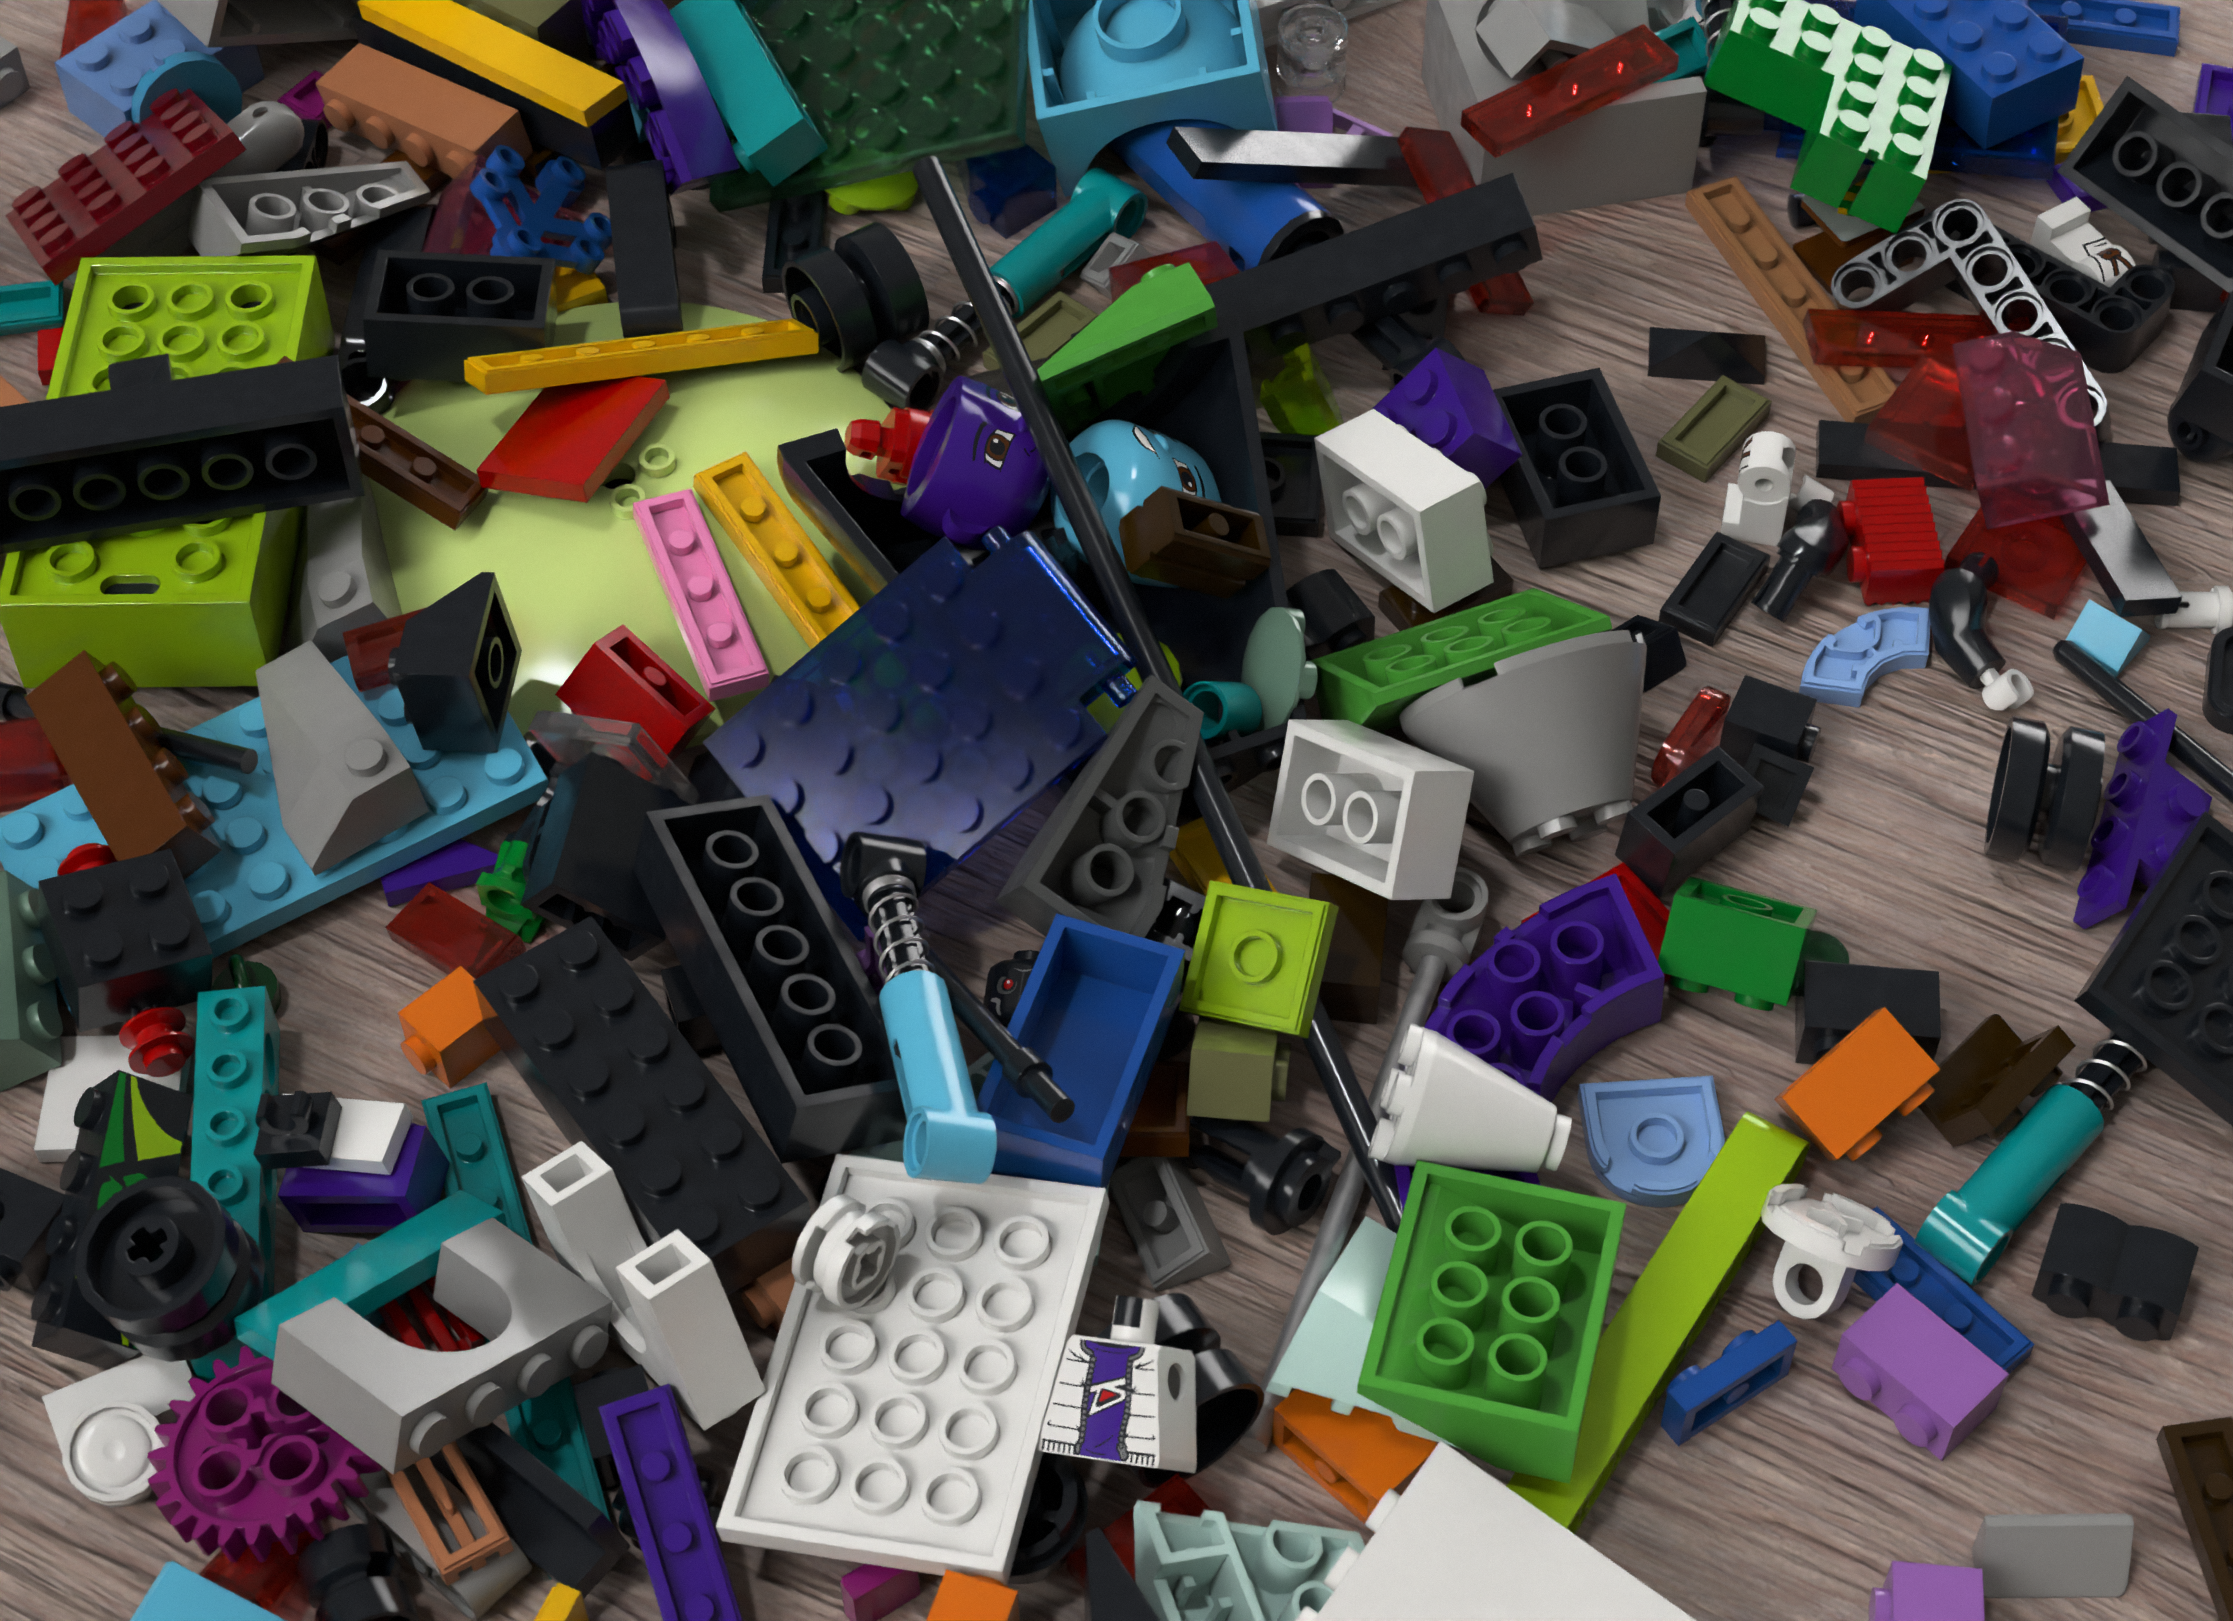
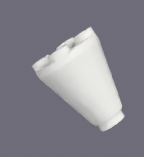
M1411 1023L1408 1024L1397 1059V1063L1405 1065L1404 1071L1391 1068L1388 1073L1379 1107L1386 1109V1113H1389L1390 1116L1389 1120L1379 1118L1370 1143L1368 1157L1400 1166H1415L1416 1161L1420 1160L1458 1169L1536 1173L1540 1167L1552 1171L1557 1170L1570 1134L1572 1122L1570 1117L1557 1114L1556 1105L1440 1033Z

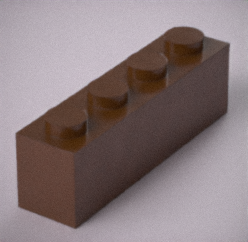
M83 650L29 693L25 699L117 861L171 849L183 880H185L222 851L209 828L215 822V819L207 806L194 793L188 792L183 782L189 777L181 762L168 749L162 748L157 738L163 734V731L154 717L143 706L135 703L131 695L137 691V687L131 677L116 662L112 661L106 666Z

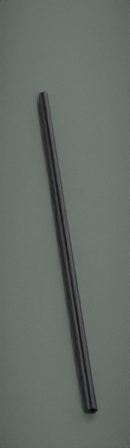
M925 157L913 166L912 173L1143 684L1147 677L1153 675L1184 698L944 167L938 157ZM1200 733L1188 786L1233 885L1272 892ZM1318 994L1308 1039L1302 1038L1383 1220L1387 1228L1397 1234L1403 1213L1399 1201L1394 1165L1368 1157L1377 1121L1322 999Z

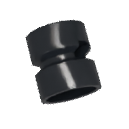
M358 1523L340 1527L326 1533L325 1538L321 1541L316 1539L310 1543L299 1555L297 1568L307 1599L312 1607L317 1609L315 1621H420L409 1588L404 1580L400 1579L402 1568L391 1536L385 1527L374 1523Z

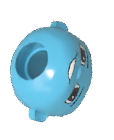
M1106 420L1091 425L1077 435L1069 444L1125 568L1126 563L1118 529L1120 519L1137 505L1143 507L1144 500L1159 487H1168L1222 503L1213 474L1206 462L1192 448L1158 431L1127 421ZM1051 484L1050 508L1056 528L1064 527L1072 550H1078L1079 559L1089 565L1053 484ZM1127 571L1131 581L1136 584L1166 588L1180 587L1149 578H1141Z

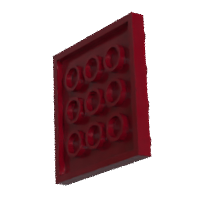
M190 88L182 93L178 89L165 92L150 105V109L153 112L152 115L140 123L133 124L132 121H127L118 125L105 136L104 142L106 145L89 157L85 153L73 157L58 170L60 176L58 179L43 189L39 186L32 187L13 201L11 206L14 210L5 216L55 286L79 269L81 258L97 257L247 150L234 131Z

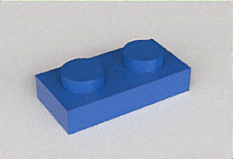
M1780 1320L1758 1334L1754 1330H1747L1741 1333L1726 1346L1719 1359L1703 1369L1699 1365H1693L1682 1371L1672 1380L1666 1389L1667 1398L1660 1426L1677 1446H1680L1786 1377L1790 1370L1798 1340Z

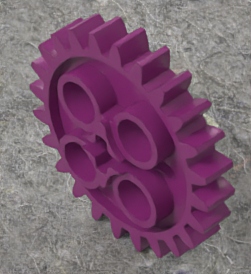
M247 1345L240 1349L239 1365L231 1369L220 1359L213 1361V1370L216 1378L211 1382L207 1383L192 1377L188 1382L195 1396L190 1402L183 1400H171L168 1406L178 1420L176 1423L162 1424L155 1427L154 1432L165 1446L149 1452L147 1457L157 1471L148 1479V1484L159 1498L155 1504L185 1543L194 1540L206 1556H210L220 1547L229 1561L235 1563L241 1557L247 1545L259 1562H265L273 1542L281 1541L288 1553L292 1555L297 1551L298 1534L306 1530L314 1538L321 1541L325 1538L322 1524L323 1519L331 1515L338 1520L347 1521L350 1516L342 1503L347 1496L367 1498L370 1494L360 1475L382 1470L380 1464L273 1385L271 1380L274 1361L265 1355L264 1357L255 1358Z

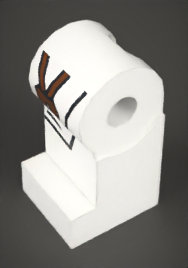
M2078 197L2038 215L2030 245L2109 288L2127 270L2136 266L2127 250L2119 245H2112L2088 222L2091 210Z
M1762 431L1752 434L1745 440L1741 455L1738 484L1728 483L1720 533L1738 541L1770 546L1778 544L1782 536L1796 457V447L1791 439L1773 431Z

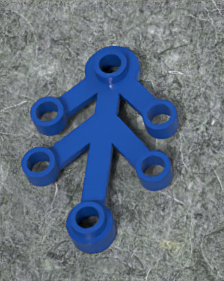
M496 146L485 162L486 168H482L470 184L472 194L483 204L497 230L492 237L493 246L490 249V255L554 258L556 266L573 268L583 274H592L604 259V250L612 243L610 219L597 212L591 213L584 223L553 218L560 207H571L584 190V179L586 178L584 169L576 161L566 156H560L557 160L548 161L535 179L536 188L541 194L536 202L533 203L518 176L525 167L523 158L518 152L508 146ZM505 196H507L522 224L520 226L517 225L503 202ZM544 237L573 243L570 247L543 243L540 238Z

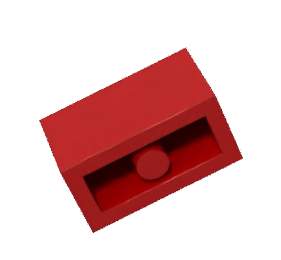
M624 624L591 646L555 694L571 709L575 718L579 716L587 723L586 726L591 727L617 751L618 756L626 765L638 770L647 779H650L677 759L716 709Z

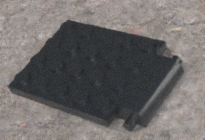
M2205 811L2191 823L2074 1001L2232 1127L2233 832Z

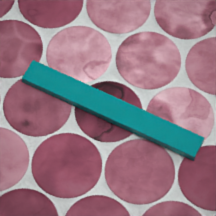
M487 1082L421 1100L429 1131L450 1162L444 1182L446 1196L449 1197L459 1190H463L504 1211L507 1228L532 1244ZM484 1336L486 1344L490 1341ZM570 1376L552 1385L540 1396L529 1398L504 1412L511 1438L596 1506L609 1519Z

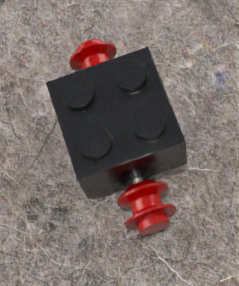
M99 843L80 845L73 849L59 865L57 870L58 876L39 881L40 928L79 1032L129 1020L121 1028L119 1040L125 1048L132 1050L128 1057V1064L131 1070L152 1077L171 1075L185 1065L186 1060L195 1049L193 1037L185 1032H181L185 1027L186 1019L183 1012L175 1007L197 1002L198 992L212 990L213 953L171 849L117 861L109 845H101Z

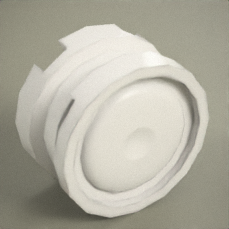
M846 1194L833 1196L822 1204L808 1220L798 1238L793 1253L792 1273L796 1282L816 1293L824 1292L827 1300L850 1311L864 1305L884 1284L894 1266L900 1247L901 1233L896 1222L876 1211L865 1213L866 1205Z
M125 1400L102 1401L85 1409L70 1424L62 1443V1464L70 1482L90 1501L107 1507L131 1506L148 1498L154 1492L148 1484V1479L157 1471L147 1457L149 1452L165 1446L154 1432L155 1427L161 1424L143 1406Z

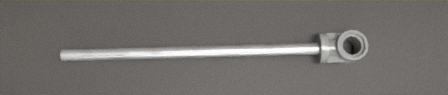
M1456 867L1450 899H1422L1405 944L1403 959L1406 965L1416 974L1368 1099L1377 1122L1380 1117L1389 1120L1390 1114L1386 1113V1109L1380 1108L1379 1103L1390 1069L1394 1068L1404 1071L1405 1065L1397 1063V1059L1408 1024L1411 1023L1424 1027L1440 982L1448 983L1465 963L1469 964L1473 950L1482 937L1489 892L1485 881L1476 872L1466 867ZM1446 909L1458 910L1461 913L1448 912ZM1351 1146L1260 1387L1264 1392L1263 1407L1254 1424L1240 1439V1444L1253 1452L1263 1453L1267 1450L1272 1437L1274 1408L1286 1398L1266 1392L1267 1386L1316 1293L1337 1262L1366 1184L1365 1177Z

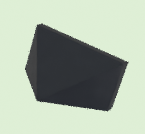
M1650 327L1648 377L1717 381L1724 375L1737 383L1764 385L1765 335Z

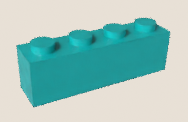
M683 0L669 10L699 67L712 99L717 104L716 108L728 137L731 138L735 135L738 142L732 145L734 154L750 175L759 170L774 187L828 149V146L763 37L739 0Z

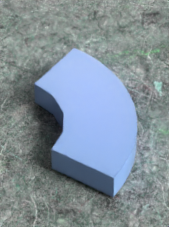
M1897 607L1870 612L1858 616L1856 623L1840 630L1836 634H1828L1813 650L1805 665L1799 693L1815 698L1820 703L1860 708L1866 689L1880 676L1900 669L1925 668L1929 655V608Z

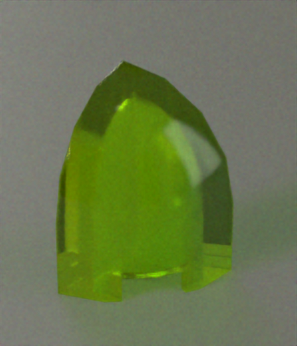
M1308 342L1287 353L1282 358L1287 367L1275 377L1273 382L1269 381V379H1264L1261 384L1260 401L1273 425L1280 433L1321 435L1344 424L1330 384Z

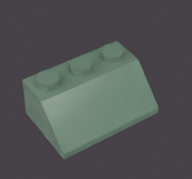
M0 871V1092L62 1065L60 1035L62 1034L63 1025L58 1013L55 979L58 974L40 928L39 890L31 887L8 871Z

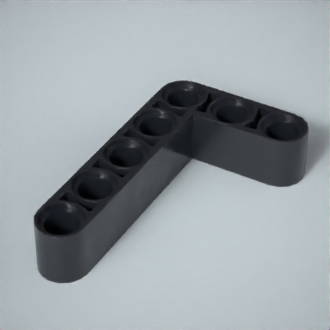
M1969 199L1949 201L1844 263L1836 270L1831 282L1833 296L1840 313L1850 326L1857 329H1868L1882 323L1956 279L2058 437L2075 443L2085 444L2105 442L2111 432V418L2104 392L1985 211L1976 202ZM1962 227L1976 229L1974 235L1964 241L1949 239L1956 229ZM1911 257L1925 259L1923 265L1914 271L1898 269L1902 262ZM2001 272L2006 274L2005 278L1994 286L1978 284L1980 278L1987 273ZM1869 287L1874 289L1872 295L1861 302L1847 300L1849 295L1858 288ZM2019 317H2031L2036 320L2030 329L2023 332H2014L2008 329L2009 324ZM2051 362H2059L2066 366L2065 371L2054 378H2043L2037 375L2041 367ZM2081 408H2089L2097 412L2096 417L2090 423L2084 425H2074L2067 421L2070 414Z

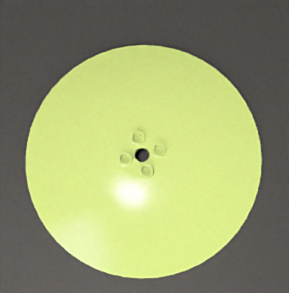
M619 302L581 306L557 313L553 347L624 339ZM681 303L684 331L767 321L729 309L694 303ZM821 346L819 347V353L640 375V377L666 380L670 398L587 503L489 489L484 500L454 531L369 478L404 625L408 619L479 573L494 572L522 649L508 711L522 736L529 731L542 735L545 730L541 723V717L547 712L575 719L571 709L555 694L591 646L622 624L709 702L633 517L634 502L692 489L769 671V684L774 675L795 681H809L822 688L820 682L824 681L819 669L824 668L697 494L693 488L694 475L746 451L880 632L891 618L892 613L791 499L779 474L777 449L780 444L835 428L838 429L845 444V432L851 421L868 419L877 420L882 424L891 409L882 398L863 387L862 376L856 370L850 368L840 373L836 368L840 366L842 359ZM413 379L395 395L392 405L381 416L477 474V468L544 388L485 395L469 383L456 384L449 381ZM846 451V467L851 476L860 473L872 478L881 479L876 475L877 456L869 460L852 455ZM615 479L632 481L631 484L620 485L615 489L604 487L608 482ZM890 481L893 490L906 487L903 485L893 484ZM768 687L709 702L716 709L684 749L711 743L745 731ZM585 726L583 728L588 736L591 751L602 756L620 758L617 751L591 727Z

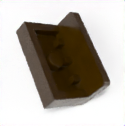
M1993 1014L1985 1018L1938 1066L1940 1070L1927 1081L1935 1091L1918 1107L1952 1147L1985 1133L1991 1140L1996 1139L2020 1120L2023 1113L2017 1106L2028 1095L2031 1098L2040 1095L2062 1076L2063 1071L2058 1067V1064L2076 1045L2059 1025L2022 1041L1999 1014Z

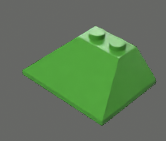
M1189 262L1176 268L1173 264H1165L1148 271L1142 276L1141 283L1129 288L1037 369L1040 381L1067 439L1079 435L1087 428L1089 421L1109 409L1127 394L1141 391L1142 395L1146 396L1155 387L1152 378L1155 376L1153 369L1167 354L1171 346L1218 327L1216 308L1212 298Z

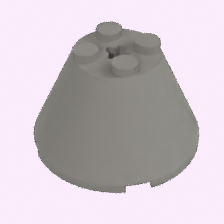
M1629 630L1600 632L1556 642L1494 663L1498 674L1495 677L1466 687L1463 686L1461 678H1456L1412 702L1399 715L1403 732L1419 749L1474 770L1469 802L1509 844H1512L1517 857L1546 849L1552 845V838L1569 833L1571 842L1597 836L1608 830L1606 824L1626 818L1628 811L1633 809L1631 803L1633 799L1647 657V645L1642 633L1635 635L1637 641L1633 642Z

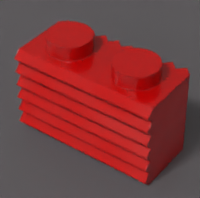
M1924 477L1850 480L1846 500L1838 501L1837 504L1838 513L1851 543L1846 555V569L1849 582L1860 583L1863 601L1868 606L1875 602L1880 606L1887 602L1894 605L1899 601L1905 605L1911 601L1918 604L1925 600L1929 603L1931 587L1938 575L1944 572V559H1942L1938 531H1935V522H1933L1927 486H1924Z

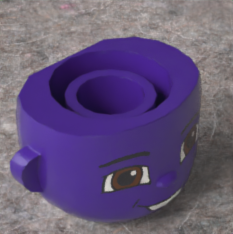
M957 376L933 411L914 454L900 512L906 520L926 532L972 550L992 551L1005 548L1022 537L1041 509L1052 482L1013 397L982 382L964 376Z

